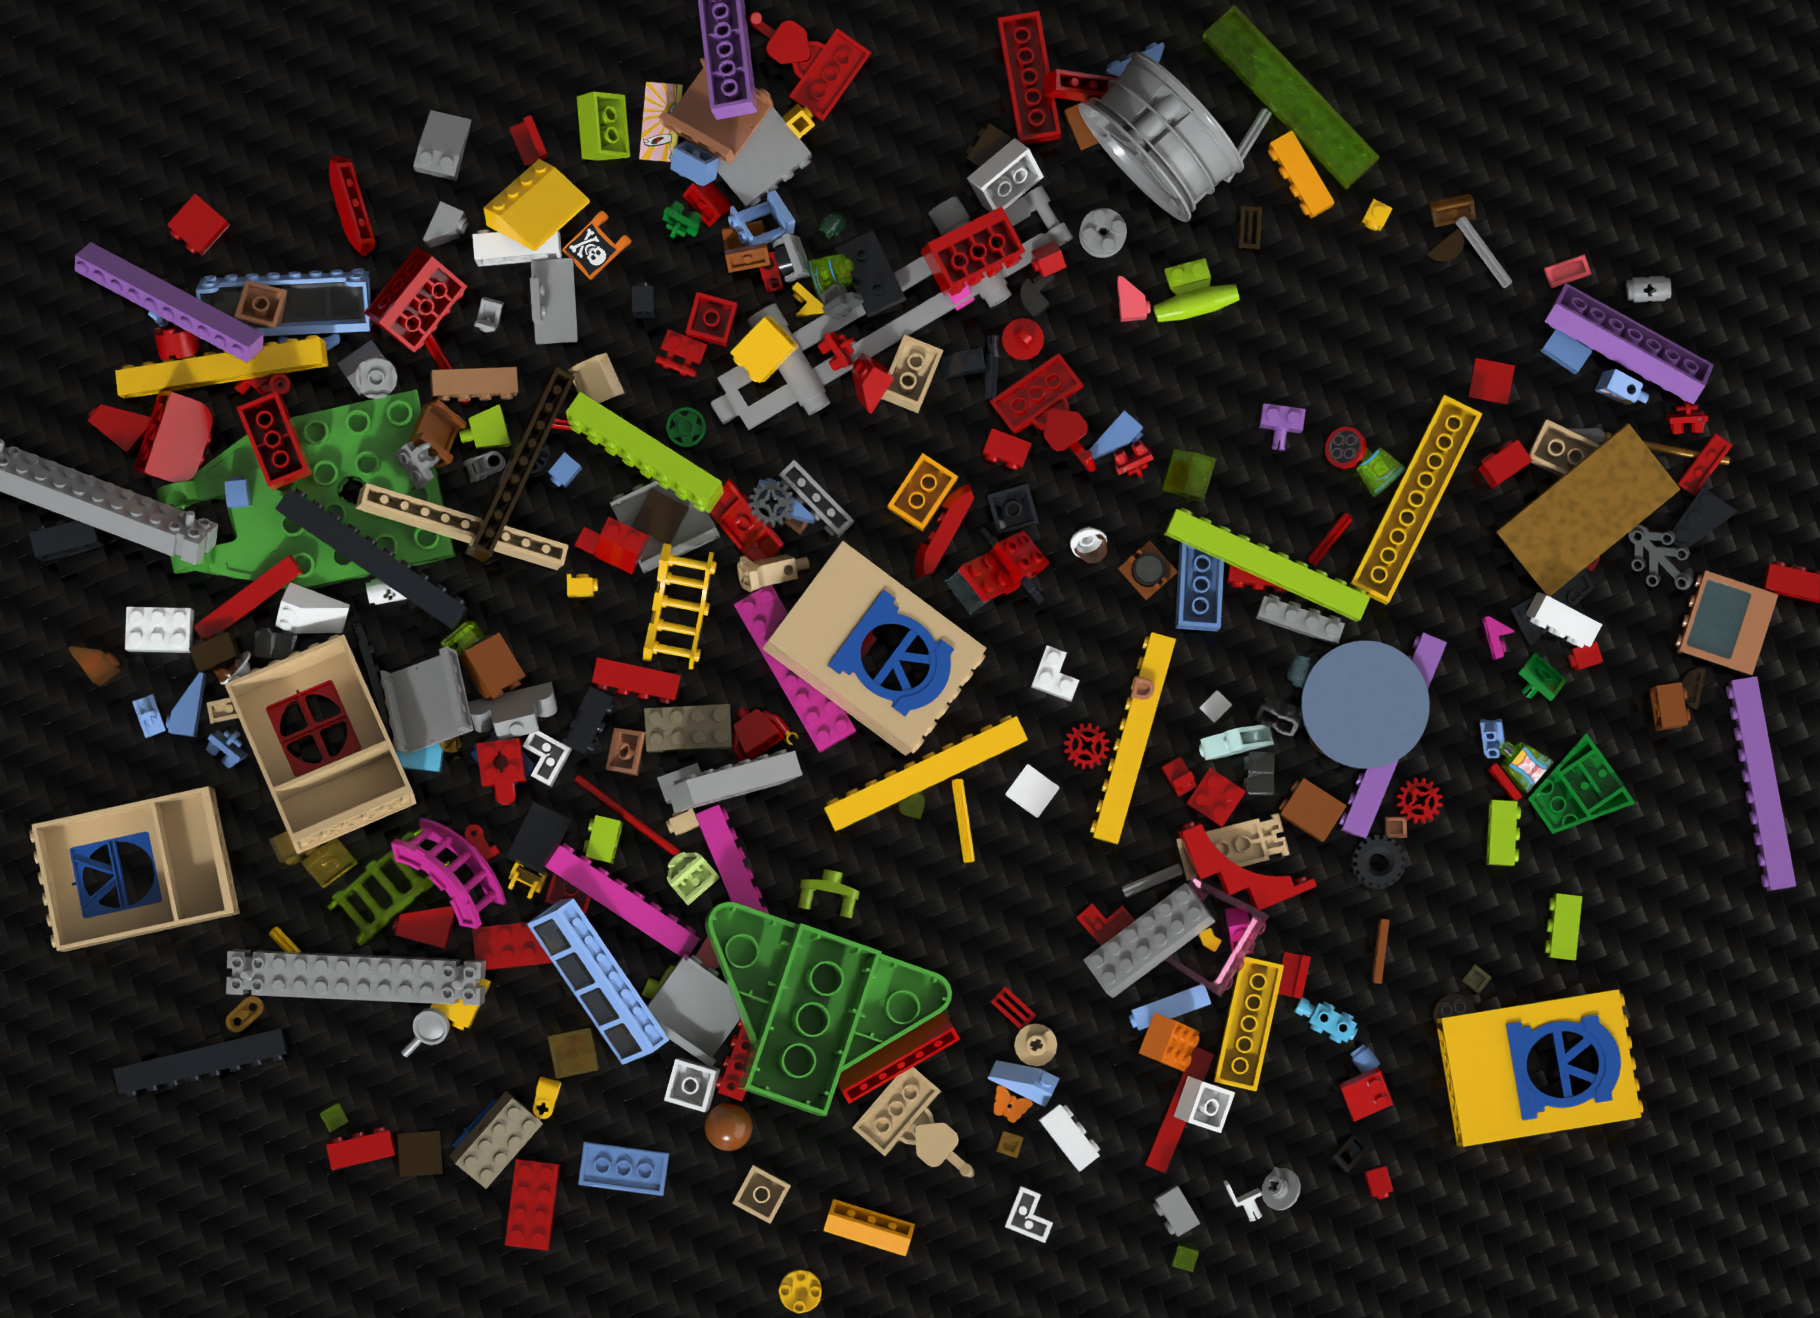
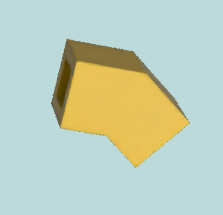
M1211 928L1198 934L1202 945L1213 952L1217 950L1222 941L1214 936Z

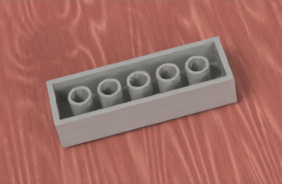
M786 749L769 756L766 754L753 760L747 759L738 762L735 765L728 764L720 767V769H710L698 775L691 774L685 776L683 779L674 781V786L667 788L674 813L780 785L802 776L796 752L787 753Z
M1185 883L1086 957L1084 962L1105 992L1114 998L1216 921L1194 890Z

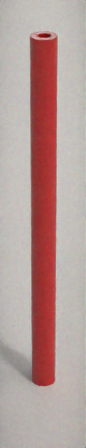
M580 774L575 778L574 781L674 857L680 853V850Z

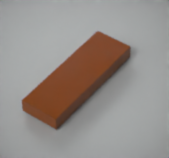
M1380 919L1378 923L1371 980L1372 983L1382 984L1389 920Z

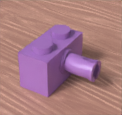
M1263 403L1259 428L1274 430L1271 449L1277 450L1278 442H1280L1279 450L1284 451L1287 432L1301 433L1303 431L1306 409Z

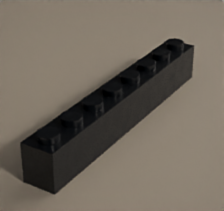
M276 1029L113 1069L118 1094H125V1097L138 1095L137 1090L145 1088L146 1092L159 1090L158 1085L167 1084V1087L179 1085V1080L188 1079V1082L200 1080V1075L207 1073L209 1077L222 1074L221 1070L228 1068L230 1072L243 1069L242 1065L248 1063L253 1067L262 1065L263 1060L271 1058L272 1062L282 1060L284 1055L289 1054L284 1030Z

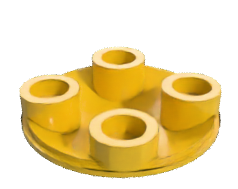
M795 1270L788 1273L781 1281L779 1295L786 1308L796 1313H805L818 1305L822 1296V1287L820 1281L813 1273L806 1270Z

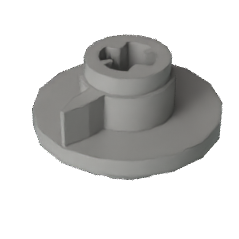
M1274 1167L1262 1185V1197L1266 1205L1275 1210L1290 1208L1297 1201L1300 1194L1301 1184L1299 1177L1295 1172L1287 1168Z

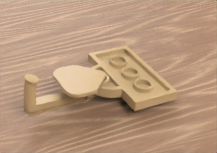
M914 1067L896 1076L853 1126L856 1132L884 1156L900 1140L905 1144L916 1145L917 1156L931 1167H937L947 1159L960 1170L963 1176H974L975 1172L972 1166L965 1163L953 1152L959 1142L957 1133L945 1123H935L932 1113L927 1108L941 1091Z

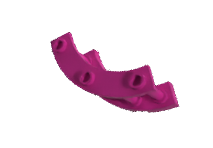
M420 818L421 832L410 842L395 839L391 843L395 862L406 864L416 870L422 869L429 874V879L441 891L445 889L452 900L449 902L456 913L459 925L477 929L482 925L479 917V912L490 902L502 905L506 903L504 891L495 873L477 851L476 847L458 833L435 821ZM425 839L438 843L429 851L418 847ZM446 847L459 856L448 866L436 858ZM466 863L475 875L463 885L453 872ZM480 883L485 896L474 904L469 891Z

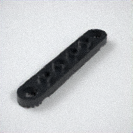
M360 620L352 622V631H355L353 635L376 709L391 743H393L394 735L389 725L390 716L385 705V692L378 679L381 673L378 664H374L372 656H375L372 644L367 643Z

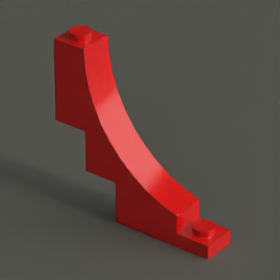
M1194 821L1182 825L1183 829L1178 831L1196 879H1203L1217 873L1225 894L1231 895L1246 889L1254 910H1262L1317 886L1314 878L1302 876L1295 879L1293 884L1291 877L1288 875H1261L1236 865L1215 847L1200 823L1195 824Z

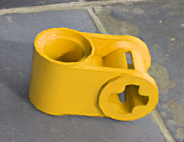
M540 1076L533 1104V1113L536 1117L546 1119L551 1116L559 1094L561 1081ZM543 1103H546L545 1106L549 1110L548 1112H544L543 1115H540V1111L537 1110V1107L542 1106Z

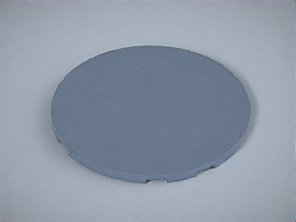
M1354 641L1338 646L1328 652L1314 665L1302 691V718L1311 740L1326 756L1353 768H1378L1402 758L1421 738L1429 716V693L1420 670L1409 657L1398 649L1375 641Z

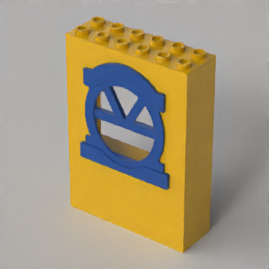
M1609 990L1438 1018L1437 1022L1442 1023L1443 1031H1440L1438 1028L1437 1031L1457 1146L1465 1147L1641 1118L1643 1105L1637 1096L1639 1082L1637 1078L1634 1079L1633 1070H1636L1634 1057L1630 1056L1629 1049H1632V1041L1626 1033L1628 1019L1626 1015H1623L1622 1006L1625 1005L1623 994L1619 993V990ZM1562 1031H1570L1583 1036V1039L1565 1054ZM1552 1032L1564 1098L1551 1097L1539 1091L1533 1085L1527 1073V1057L1531 1048L1540 1038ZM1590 1044L1594 1046L1599 1059V1068L1596 1075L1567 1064ZM1569 1074L1591 1082L1590 1087L1584 1092L1573 1096Z

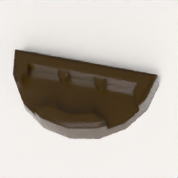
M1460 228L1427 253V256L1439 262H1449L1455 259L1462 251L1464 245V235Z
M1696 668L1689 671L1681 681L1682 687H1685L1687 691V699L1684 701L1695 710L1698 709L1706 668Z

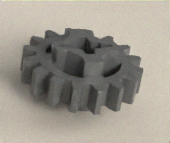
M769 480L768 486L760 483L761 489L754 488L753 491L756 495H750L749 497L751 501H754L748 505L749 508H754L751 516L757 515L756 522L758 523L763 520L765 527L768 522L771 523L772 528L775 527V522L783 525V518L786 520L790 519L788 512H794L790 505H794L795 500L789 499L793 493H786L787 486L785 485L781 488L779 481H777L776 485H772L771 480ZM775 491L779 492L783 497H778L775 494ZM764 492H767L764 499H759ZM770 496H772V500L775 503L773 512L770 505H768ZM785 508L782 514L776 515L780 509ZM764 510L769 517L763 515L760 511Z

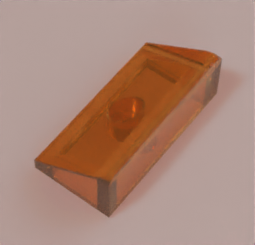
M1470 194L1430 202L1434 227L1456 223L1462 216H1465L1468 220L1476 219L1474 200Z

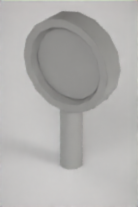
M427 1008L419 1012L413 1021L415 1038L401 1053L408 1057L422 1042L429 1045L442 1042L450 1029L447 1016L435 1008Z

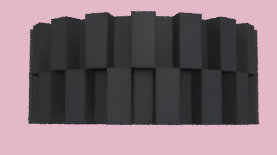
M1374 835L1363 839L1355 847L1351 856V867L1353 868L1354 876L1358 878L1360 883L1373 889L1389 887L1400 879L1405 871L1406 861L1405 853L1402 851L1401 845L1395 842L1396 840L1385 835ZM1374 854H1382L1386 858L1384 869L1375 870L1371 867L1370 859Z

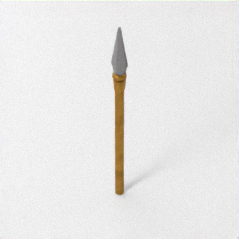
M1598 428L1568 429L1595 443H1604L1614 435L1610 434V432L1605 433ZM1643 441L1650 451L1692 459H1695L1700 452ZM1724 456L1719 464L1729 465L1730 457Z

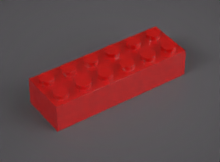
M1036 11L998 18L997 25L1018 141L1023 145L1060 139L1061 130L1055 98L1044 96V76L1050 73L1040 12Z

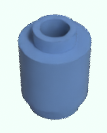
M1364 1044L1350 1054L1353 1057L1352 1061L1362 1074L1377 1068L1381 1064L1369 1047L1366 1048Z

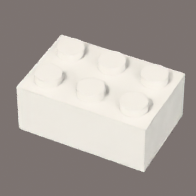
M1014 138L967 177L982 207L991 212L1001 206L1005 210L1044 176L1029 148Z
M1539 592L1536 593L1525 614L1531 617L1529 621L1542 628L1548 626L1550 633L1561 638L1567 636L1566 641L1581 648L1584 645L1591 647L1602 624Z
M126 607L125 650L131 652L190 653L189 648L193 647L194 610L191 608Z
M1058 1104L1042 1116L1039 1121L1080 1172L1100 1156L1097 1153L1100 1148L1093 1139L1087 1140L1084 1136L1087 1132L1079 1122L1076 1124L1071 1119L1073 1113L1066 1105L1062 1107Z

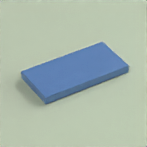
M584 1142L578 1185L663 1196L669 1153Z

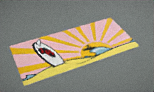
M646 82L639 159L672 161L673 147L678 144V135L663 127L659 116L663 111L668 114L673 111L682 98L683 85Z

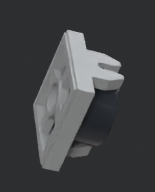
M787 233L782 235V238L772 242L773 247H775L774 256L786 282L790 283L801 278H809L811 274L813 276V273H810L809 268L811 267L800 237Z

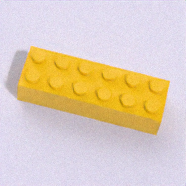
M1240 956L1213 1082L1257 1091L1284 965Z

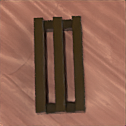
M1240 207L1238 249H1260L1262 207ZM1245 211H1249L1247 243H1243ZM1253 211H1257L1255 244H1251Z

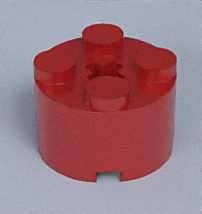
M175 324L174 327L170 328L161 326L154 329L160 360H170L169 356L180 359L195 355L198 351H201L199 337Z

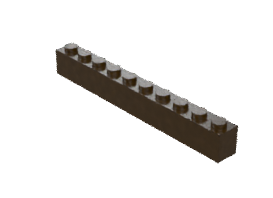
M558 367L549 374L469 543L466 554L483 563L492 555L575 376Z

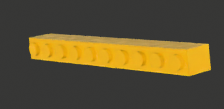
M317 335L307 336L306 340L287 339L285 343L277 344V342L265 343L263 350L248 363L224 351V353L216 354V352H206L201 357L192 355L176 361L170 358V360H163V363L157 364L155 362H145L139 367L126 365L120 370H115L117 392L120 397L128 399L158 394L159 391H178L271 376L278 373L283 374L327 367L328 359L326 341Z
M1151 632L1150 637H1145L1142 647L1146 649L1144 657L1140 656L1136 669H1140L1138 677L1149 679L1153 683L1154 693L1147 700L1128 697L1125 707L1126 710H1129L1127 718H1122L1119 730L1123 731L1121 739H1116L1113 749L1117 751L1116 757L1110 760L1108 771H1111L1109 780L1105 779L1102 788L1105 796L1103 800L1099 799L1096 812H1100L1098 820H1093L1090 832L1094 833L1093 838L1113 844L1119 843L1176 639L1153 632ZM1134 677V679H1133V682H1132V685H1131V689H1133V684H1134L1135 677Z
M1009 715L999 720L1001 724L995 727L990 724L980 729L981 733L973 736V733L961 738L962 742L954 745L952 742L942 747L943 752L936 755L934 752L923 756L924 761L917 764L915 761H912L903 766L905 769L897 773L896 770H893L884 775L886 778L878 782L877 779L866 783V788L858 791L855 788L847 792V797L839 800L837 797L826 802L828 806L824 809L835 832L1027 741L1028 739L1017 716L1012 718Z

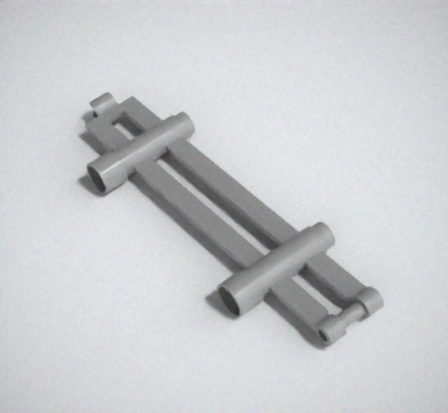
M1039 186L1031 190L1004 210L1012 226L1030 217V214L1037 210L1049 230L1047 233H1040L1022 244L1026 252L1021 256L1022 259L1018 261V264L1008 269L1004 266L993 277L988 278L986 275L975 286L970 287L968 285L971 294L955 305L948 295L944 296L941 292L851 345L855 351L850 355L853 362L861 357L862 353L872 358L902 340L904 334L909 336L980 294L982 299L986 300L990 308L1009 298L1012 294L1006 286L1008 283L1005 278L1031 263L1033 259L1032 250L1053 241L1060 247L1073 238L1065 223L1060 224L1048 203L1051 200L1044 188ZM958 196L942 202L928 213L941 235H945L970 222V216ZM922 256L895 272L894 275L902 291H905L932 275V272ZM776 303L765 307L751 316L747 322L752 329L764 317L771 316L799 347L778 368L787 384L749 407L738 389L753 381L747 375L748 371L743 366L740 367L738 365L719 376L717 379L726 393L712 401L711 405L721 423L726 424L735 417L740 416L749 431L796 402L805 408L808 415H812L830 404L823 386L853 369V365L833 371L828 361L836 357L834 355L812 368L802 351L823 340L824 335L828 332H836L865 315L862 304L853 309L846 318L838 319L824 314L792 334L788 329L789 324Z

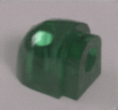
M833 211L821 219V224L818 227L830 239L833 236L836 237L845 228L846 219L842 213Z

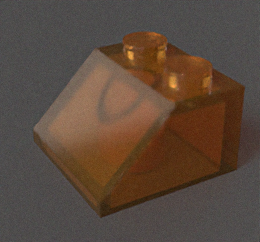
M74 646L68 648L91 681L99 686L121 671L118 668V665H120L119 661L109 652L105 653L101 650Z

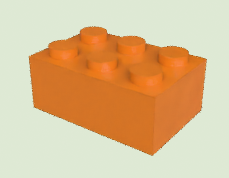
M1154 1013L1139 1053L1185 1072L1191 1063L1193 1049L1199 1042L1200 1032L1180 1022Z

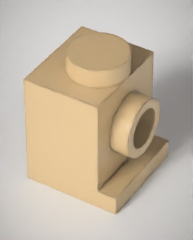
M693 808L688 809L687 812L673 813V818L666 821L670 833L675 832L676 836L700 826Z

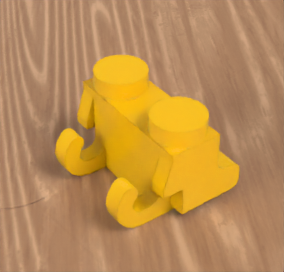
M515 862L510 872L509 879H511L508 888L512 890L516 880L531 887L527 898L532 899L535 890L538 893L541 892L549 873H546V875L539 873L542 876L539 877L519 867V865L524 866Z

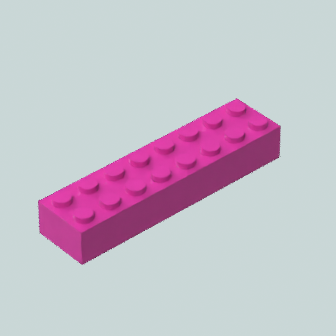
M765 586L734 604L818 752L821 753L854 734L856 729L845 710L762 649L788 615L773 586Z

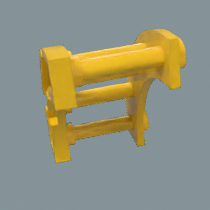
M663 543L659 560L657 591H655L653 613L644 645L643 660L651 661L653 654L660 652L690 658L689 669H693L694 662H699L701 649L697 648L704 615L708 616L710 603L706 602L711 574H715L717 562L713 561V552H709L707 562L677 557L671 553L672 545ZM679 565L705 570L704 581L672 575V572H668L669 566ZM670 583L703 589L701 604L668 598V595H665L666 584L670 585ZM670 606L699 612L697 626L691 627L664 622V619H660L662 607ZM666 630L693 635L692 650L659 644V641H656L658 631Z

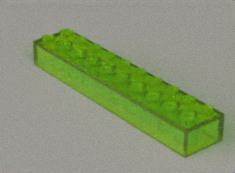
M1235 5L1204 32L1202 39L1290 131H1293L1296 138L1346 190L1378 161L1379 156Z

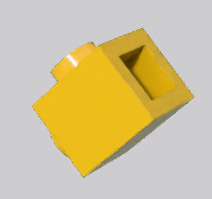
M797 104L783 116L786 125L799 139L815 126L812 120L814 115L806 106L802 108Z
M1373 199L1362 222L1365 223L1366 227L1374 231H1381L1393 208Z

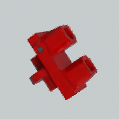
M835 331L825 334L818 347L823 354L832 350L836 357L828 361L832 370L836 371L854 364L850 357L855 352L851 346L856 342L854 338L847 340L844 334L838 337Z
M1683 401V405L1676 406V412L1681 413H1666V420L1670 424L1672 434L1684 433V423H1691L1692 433H1703L1705 422H1708V415H1705L1704 411H1698V405H1690L1688 401Z
M1141 440L1131 445L1134 451L1133 454L1127 456L1124 449H1119L1113 453L1114 464L1119 475L1128 472L1129 476L1137 473L1139 478L1143 477L1141 470L1148 468L1147 462L1153 460V456L1149 446L1146 447Z

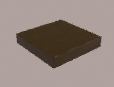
M651 488L632 527L665 544H671L689 508Z
M441 1131L397 1134L400 1177L443 1174Z

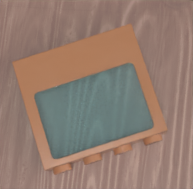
M1705 570L1701 575L1698 574L1694 586L1697 589L1695 595L1692 594L1688 602V606L1691 607L1689 614H1685L1681 626L1684 629L1682 635L1679 634L1676 639L1675 646L1678 647L1676 653H1686L1740 671L1742 675L1749 677L1753 675L1778 594Z

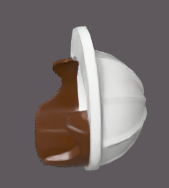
M1089 526L1080 529L1070 540L1073 553L1087 563H1097L1107 554L1106 535L1098 529Z
M249 651L242 653V656L235 660L228 661L226 667H214L213 671L221 684L225 685L233 677H243L250 671L248 660L251 656Z

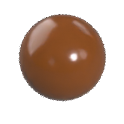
M722 1103L709 1112L705 1120L704 1129L707 1139L713 1146L720 1150L733 1151L741 1148L748 1142L752 1134L753 1125L749 1113L742 1106L735 1103Z

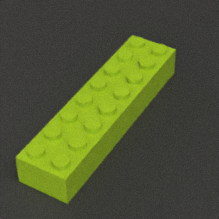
M579 392L567 409L566 415L570 424L569 427L578 434L584 433L588 436L587 439L595 445L600 443L605 447V451L612 456L617 454L622 457V461L630 467L636 466L645 477L649 479L651 477L655 478L662 488L666 490L672 489L681 500L686 501L688 499L694 503L693 507L700 512L705 510L710 514L723 495L722 481L582 392Z

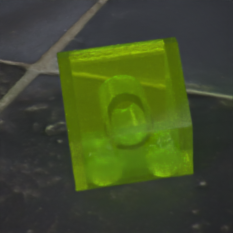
M1174 449L1162 490L1203 502L1216 458L1196 452Z

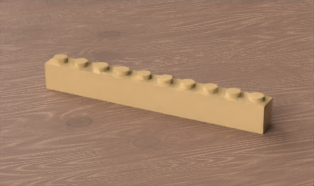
M368 483L360 489L355 508L466 543H470L481 518ZM505 526L494 551L558 570L564 565L568 545Z

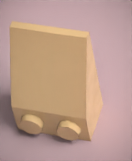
M904 334L889 370L894 380L881 399L919 413L943 350Z

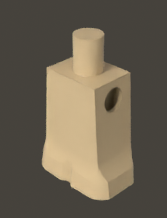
M787 554L757 561H750L746 556H742L737 564L740 585L749 592L764 586L798 579L797 572L809 569L807 557L795 559Z

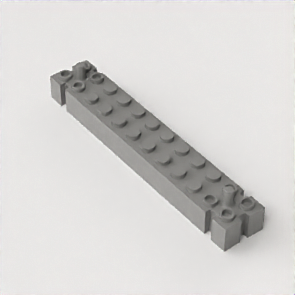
M0 439V491L167 555L174 556L177 554L181 556V560L197 565L204 557V552L208 553L216 545L218 524L206 518L195 519L193 511H182L169 504L161 503L150 497H145L131 490L116 486L113 483L97 479L92 475L81 473L73 468L41 458L36 454L20 450L17 447L6 448L4 441Z
M233 949L227 951V968L232 969V975L227 977L226 994L244 995L249 993V990H252L251 995L436 1004H456L459 1002V999H463V1005H482L485 1003V986H480V980L486 977V960L464 961V965H461V959L263 950L255 951L253 955H250L251 950Z

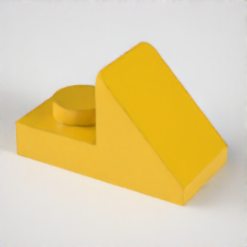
M797 282L792 287V292L794 293L792 296L799 303H806L796 314L797 318L819 317L825 314L822 309L824 305L801 284Z

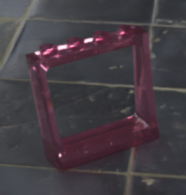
M1192 877L1188 885L1194 890L1202 903L1208 895H1212L1252 915L1251 921L1214 982L1207 981L1175 960L1172 955L1165 959L1166 962L1221 997L1225 990L1231 988L1235 972L1243 968V959L1246 954L1253 951L1255 947L1254 940L1257 935L1265 931V922L1269 916Z

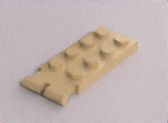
M1279 813L1271 815L1272 820L1260 822L1258 818L1206 832L1215 847L1227 859L1240 867L1270 860L1269 855L1281 853L1282 857L1290 855L1286 837L1277 838L1276 833L1284 832ZM1181 838L1176 839L1186 881L1196 879Z

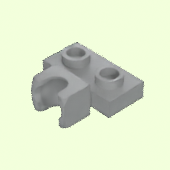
M411 441L399 449L395 455L415 487L420 489L434 478L429 468L439 461V457L431 458L428 455V449L431 447L430 443H424L415 447Z

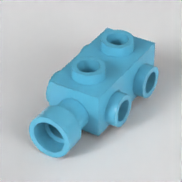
M1303 997L1299 1000L1294 1012L1301 1016L1309 1017L1308 1022L1312 1024L1311 1029L1318 1033H1322L1323 1030L1330 1034L1329 1038L1339 1044L1341 1041L1348 1042L1349 1039L1353 1040L1358 1030L1355 1028L1357 1023L1352 1021L1353 1016L1342 1012L1341 1015L1334 1011L1335 1007L1327 1002H1323V1004L1317 1003L1314 1006ZM1326 1014L1328 1017L1327 1021L1322 1022L1320 1016ZM1345 1024L1346 1031L1341 1032L1339 1026Z

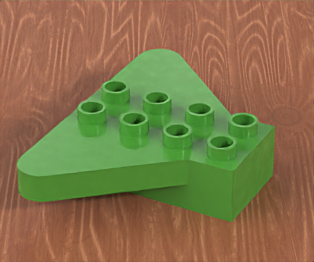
M734 902L718 904L706 916L705 928L752 1046L738 1087L742 1090L818 1116H827L842 1071L940 1014L951 1002L952 991L950 984L938 973L881 954L882 951L802 923L795 924Z

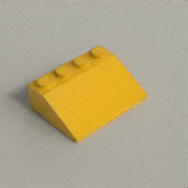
M538 159L484 207L486 225L525 247L536 251L589 204L590 200L554 166Z

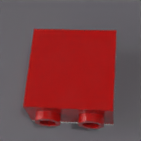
M196 194L190 198L167 224L171 229L169 233L176 240H184L187 243L185 247L191 253L195 254L197 252L201 256L204 255L230 225Z

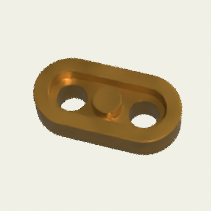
M256 996L244 999L228 1014L226 1018L227 1028L232 1032L244 1031L262 1014L264 1010L263 1001ZM252 1003H255L257 1005V1009L255 1011L250 1010V1005ZM237 1017L241 1019L239 1026L234 1024V1020Z

